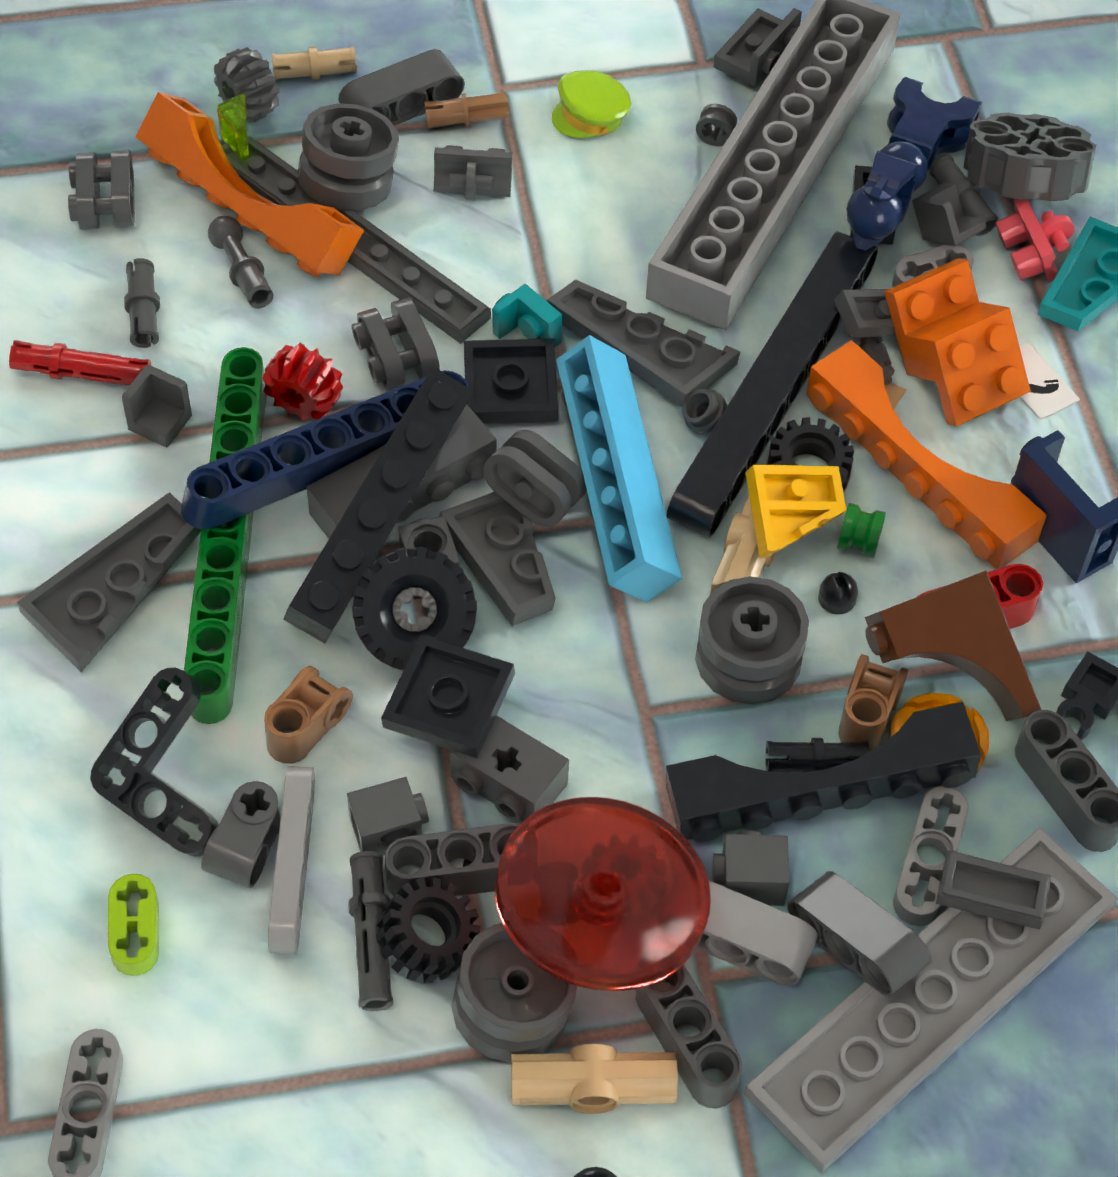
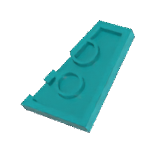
M1091 216L1041 301L1037 315L1076 331L1081 330L1118 300V227Z

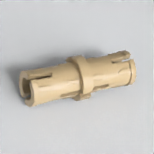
M317 46L308 47L306 52L271 53L273 74L276 75L274 80L311 76L312 80H320V75L357 73L354 46L329 50H317Z

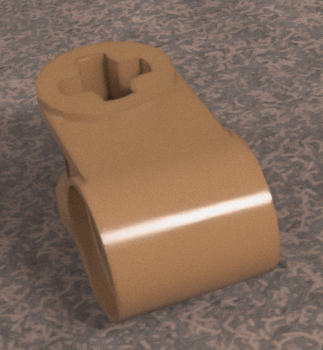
M860 655L849 686L848 696L839 725L838 735L841 742L868 741L869 751L878 748L882 742L892 711H895L909 669L901 667L896 671L869 662V656Z
M313 666L303 668L293 679L291 685L265 712L266 745L269 755L281 763L292 764L304 759L323 736L345 716L353 699L352 691L346 687L338 689L319 677V670ZM287 729L296 730L295 732H291V733H282V732H281V731L287 730Z

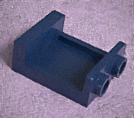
M1057 430L1044 438L1037 436L1023 446L1019 453L1020 459L1015 475L1011 479V484L1047 515L1038 541L1073 581L1078 583L1112 564L1118 551V497L1098 507L1057 463L1065 440L1064 435Z

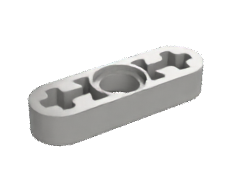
M938 786L929 790L924 796L893 899V907L896 914L901 920L910 925L923 926L931 923L937 917L941 905L936 904L944 862L939 865H928L920 860L917 849L924 845H933L938 847L945 857L948 850L957 852L968 814V802L964 795L955 788ZM940 805L950 808L943 831L933 829ZM919 879L929 882L922 907L912 905V896L915 893Z
M103 1029L88 1030L79 1035L72 1044L48 1156V1164L53 1177H100L102 1173L123 1067V1054L119 1042L109 1031ZM103 1047L106 1056L109 1058L100 1059L96 1076L99 1083L90 1081L91 1068L85 1056H93L96 1048ZM83 1097H95L102 1102L99 1115L91 1121L80 1122L71 1116L73 1105ZM75 1135L83 1138L82 1153L85 1160L89 1163L79 1165L76 1173L70 1174L63 1160H72L75 1155L77 1145L73 1136Z

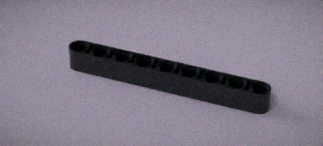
M839 231L834 233L677 486L667 509L666 516L668 519L709 537L715 533L746 482L745 472L758 462L809 377L811 366L818 362L842 322L834 299L842 290H856L863 287L875 264L878 247L873 246L865 251L856 248L854 237Z

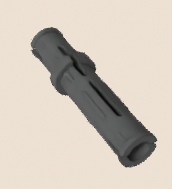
M363 851L350 857L353 897L348 902L349 914L354 917L359 984L358 1006L366 1011H380L393 1005L389 958L385 960L381 954V950L386 946L387 942L377 943L376 934L381 929V927L376 926L378 918L383 913L382 910L390 902V898L384 893L383 856H380L378 852Z

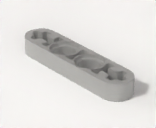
M288 766L286 770L269 917V953L297 954L315 793L314 767Z

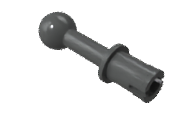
M219 216L209 225V241L213 246L225 250L232 263L229 277L235 286L241 288L249 304L255 309L266 307L272 302L274 295L264 277L262 262L256 257L248 256L241 245L243 231L240 223L233 217Z

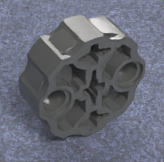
M1009 112L991 114L989 118L975 120L970 125L963 168L968 170L967 178L978 187L996 191L1001 196L1019 200L1041 199L1050 202L1068 200L1071 195L1084 193L1088 189L1096 144L1090 141L1091 134L1085 129L1061 122L1054 117L1039 114L1021 115Z

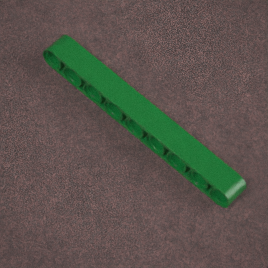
M235 348L229 351L222 360L209 463L258 444L262 440L266 394L263 392L266 384L262 379L264 367L261 355L251 348ZM254 511L214 528L201 529L184 671L198 681L201 692L216 690L211 694H201L200 701L191 714L193 719L204 724H213L224 720L230 714L233 706ZM215 607H224L218 610H211ZM210 648H220L219 650L213 652L206 651Z

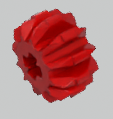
M302 343L295 347L285 345L281 350L277 351L265 368L262 379L266 385L263 392L273 397V406L284 408L288 416L297 414L305 422L310 418L318 420L325 414H328L331 407H334L340 398V392L343 389V385L340 382L342 373L331 367L333 359L323 358L319 355L318 348L309 351Z

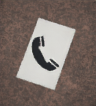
M1029 342L1019 346L1031 392L1021 396V398L1040 420L1080 400Z

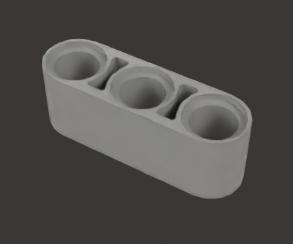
M693 874L679 875L657 920V925L661 931L676 941L770 981L788 986L796 985L799 982L818 939V933L814 927L804 920Z

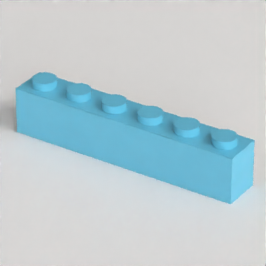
M588 335L557 358L556 361L609 586L648 602L682 580V575L626 355Z

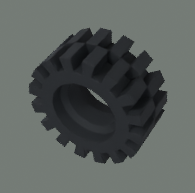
M810 417L802 418L801 426H798L796 421L792 420L787 422L786 430L780 427L776 431V436L772 438L767 465H797L793 461L794 457L803 454L815 455L823 459L827 466H839L844 492L851 474L854 449L853 445L849 446L850 438L846 433L839 436L840 427L833 424L830 429L825 428L826 420L818 418L817 425H811Z
M424 877L415 879L411 885L409 883L405 884L382 910L383 913L377 921L376 926L381 927L376 934L377 943L387 942L386 946L381 950L383 958L386 960L393 955L397 961L391 968L399 973L405 966L409 969L406 978L412 981H416L422 973L424 983H433L438 976L440 981L448 978L460 967L464 951L474 937L480 933V925H472L479 917L476 908L469 911L465 909L471 901L466 894L460 899L456 898L453 894L458 887L452 883H449L444 890L441 889V879L432 878L427 885ZM421 914L436 921L444 932V944L434 946L421 940L412 928V917Z

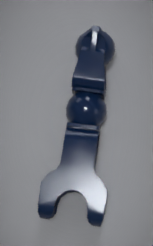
M904 77L901 80L893 96L895 106L889 113L887 126L892 133L889 143L876 152L865 186L856 190L847 203V221L853 229L856 248L866 251L895 231L905 217L912 193L923 185L927 172L937 156L943 153L958 152L967 147L970 125L978 119L982 105L981 101L962 96L958 101L952 103L937 102L926 97L921 91L923 82Z

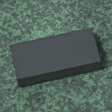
M948 850L944 861L936 904L1040 930L1044 920L1051 876Z

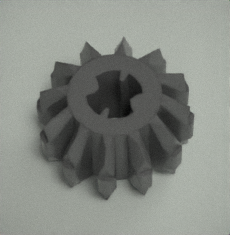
M248 47L242 50L236 49L227 53L225 57L219 59V63L214 65V73L216 75L214 83L219 90L218 96L222 98L224 108L231 111L232 117L235 120H242L244 123L256 122L267 117V114L273 112L274 108L279 106L277 94L280 93V88L275 84L274 77L276 75L269 69V62L263 60L257 50H250Z

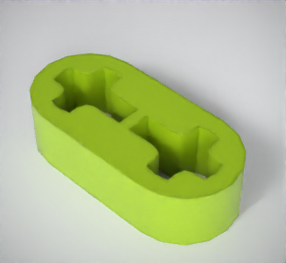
M133 873L117 879L111 886L108 895L109 953L113 965L119 972L125 975L137 976L145 974L153 968L159 956V902L156 890L149 878ZM139 892L141 899L137 903V916H130L126 902L130 899V893ZM137 932L142 947L138 949L136 957H128L126 949H129L130 933Z

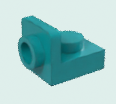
M523 284L512 293L503 295L493 306V334L499 339L519 326L522 334L527 339H554V347L562 343V314L527 284Z

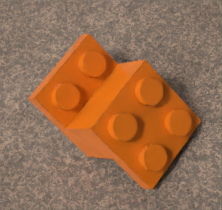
M955 259L884 291L906 374L936 382L947 424L959 426L1031 392L1010 307L979 302L970 264L967 259Z

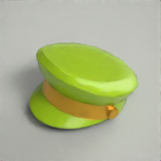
M590 70L567 73L558 82L561 101L553 110L552 123L560 133L573 138L606 135L620 127L623 117L627 115L631 107L630 94L620 82L607 74Z

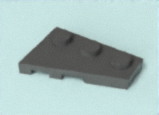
M496 492L440 512L439 517L445 516L456 550L512 627L553 610L556 598L541 552H538L533 537L534 526L531 520Z

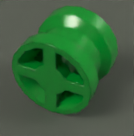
M849 503L837 549L847 551L855 548L861 550L864 556L874 558L886 512L876 510L873 513H867L862 511L859 505Z

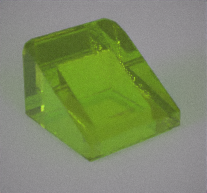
M240 94L219 104L217 112L221 137L240 159L246 161L250 159L249 122L246 96Z

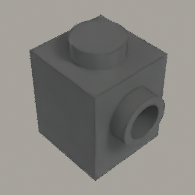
M753 830L740 831L736 834H725L722 854L713 853L712 882L769 906H784L790 883L788 836L763 835Z

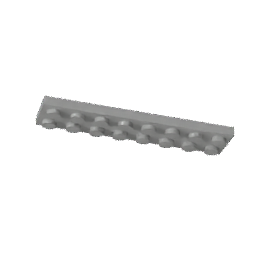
M1041 828L1037 829L1000 862L1051 876L1044 920L1040 930L949 907L918 934L930 952L931 963L890 996L881 994L867 982H863L746 1085L744 1095L821 1173L1113 908L1117 897Z

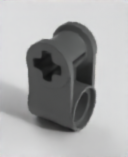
M253 781L243 784L235 791L219 826L213 831L205 847L201 862V869L203 871L248 888L254 887L263 871L267 855L280 828L281 818L278 811V798L271 786L264 782Z

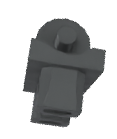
M447 145L445 148L435 147L433 192L465 194L466 200H475V195L510 197L513 152H506L505 149L489 148L487 151L463 149L462 146Z

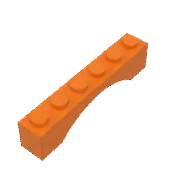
M161 92L157 93L135 136L149 147L147 153L151 157L164 164H172L178 169L176 175L183 181L194 186L203 187L208 191L206 194L207 199L220 207L231 208L237 213L236 220L254 231L260 230L267 235L266 242L271 247L286 254L291 253L298 258L297 266L303 271L316 277H320L321 273L341 274L364 229L334 207L312 203L282 206L256 193L240 178L228 161L218 140L213 119L185 98Z
M852 340L811 366L806 395L818 410L825 411L837 422L844 434L846 433L850 439L856 440L862 445L881 468L888 469L899 479L911 496L924 502L937 515L939 521L945 527L953 529L970 545L975 555L981 559H986L995 569L1006 566L1038 542L1047 515L1013 484L991 481L966 473L939 459L922 446L903 426L893 410L884 385L883 368Z

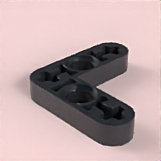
M173 667L159 671L150 681L95 761L91 769L90 780L93 788L99 795L174 849L190 856H203L210 836L219 826L218 821L212 814L152 773L196 709L201 698V688L198 681L189 673ZM171 683L179 686V689L184 692L179 701L171 698L170 694L166 692ZM154 705L170 715L167 721L163 717L151 712ZM146 721H153L157 727L155 741L148 747L139 748L135 742L137 728ZM126 748L127 751L141 757L140 761L136 763L129 760V757L122 754L123 750ZM113 768L121 770V775L125 777L121 786L112 784L113 780L108 776ZM161 790L167 799L165 810L155 818H148L144 812V801L151 792ZM178 816L190 823L199 824L198 829L203 833L199 841L189 840L190 835L188 832L172 824Z

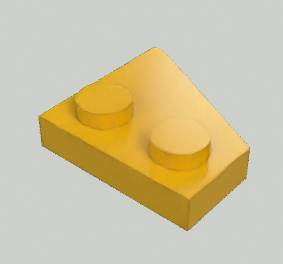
M752 465L745 472L760 558L771 556L835 520L846 511L839 466Z

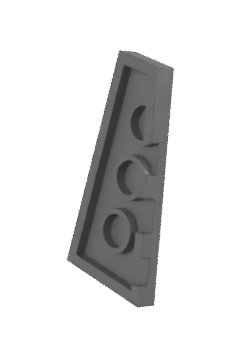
M574 280L547 299V302L562 314L563 326L582 339L590 335L625 354L631 373L681 407H683L685 400L692 392L698 389H707L735 367L739 360L740 351L726 345L723 351L706 344V336L690 329L686 334L664 325L665 318L651 312L645 314L626 309V301L578 280Z
M170 492L17 602L20 613L80 672L86 668L201 533V529L189 525L183 519L181 514L182 503Z

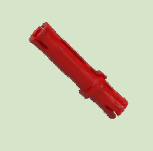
M14 340L9 355V365L13 370L49 374L51 379L61 380L64 376L129 386L147 364L151 365V361L148 359L79 351L67 348L66 344L54 343L53 346Z

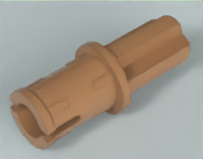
M463 93L461 98L424 102L428 129L454 124H465L466 127H470V122L505 118L509 115L508 98L504 93L467 98L466 93Z

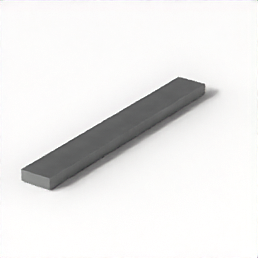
M239 132L222 145L228 161L240 178L256 193L282 206L306 203L323 205L309 197L301 188L298 180V170L245 132ZM336 209L364 229L347 262L399 300L410 297L420 315L460 344L491 319V308L354 210Z

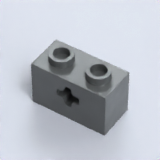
M496 716L478 758L451 750L450 770L454 782L464 792L470 795H481L494 803L497 810L506 818L512 821L521 820L534 828L568 785L569 759Z

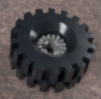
M404 547L376 559L377 561L363 573L360 585L356 586L354 593L353 619L360 640L367 650L379 661L392 668L404 670L420 635L462 648L466 645L476 623L477 600H475L471 581L464 574V570L457 563L455 564L447 555L439 551L437 553L428 550L425 547L411 549ZM413 596L421 597L422 606L429 608L428 617H419L417 624L408 623V615L400 612L402 603H410Z

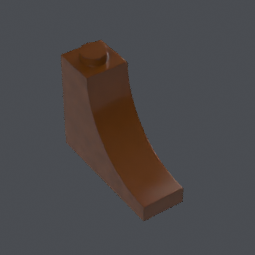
M987 571L980 572L864 617L868 625L865 629L868 645L875 655L880 656L882 663L902 658L920 657L939 660L956 666L975 678L990 693L1001 709L1006 721L1025 718L1034 711L1042 710Z

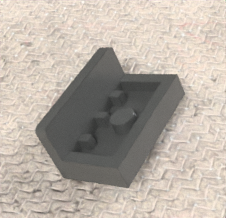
M757 8L715 54L713 67L756 88L765 76L769 75L800 26L802 11L793 8L782 20Z

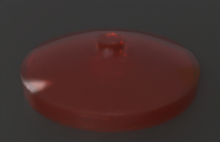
M572 798L553 803L534 812L509 837L500 857L495 879V899L498 913L506 932L518 949L530 961L552 976L567 983L593 990L626 991L652 985L670 976L692 956L700 942L710 914L711 895L708 877L698 854L686 838L671 824L649 810L611 798Z

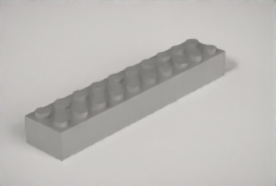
M816 0L650 260L646 299L727 330L894 51L901 13L865 0Z

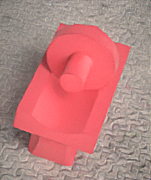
M1028 199L1014 200L1016 213L995 222L999 237L1006 249L1026 240L1029 246L1010 253L1020 280L1043 272L1049 283L1055 279L1058 273L1053 262L1055 254L1052 247H1056L1059 252L1068 249L1069 243L1067 240L1073 235L1075 226L1070 217L1066 215L1055 216L1052 211H1047L1041 216L1043 223L1040 224Z

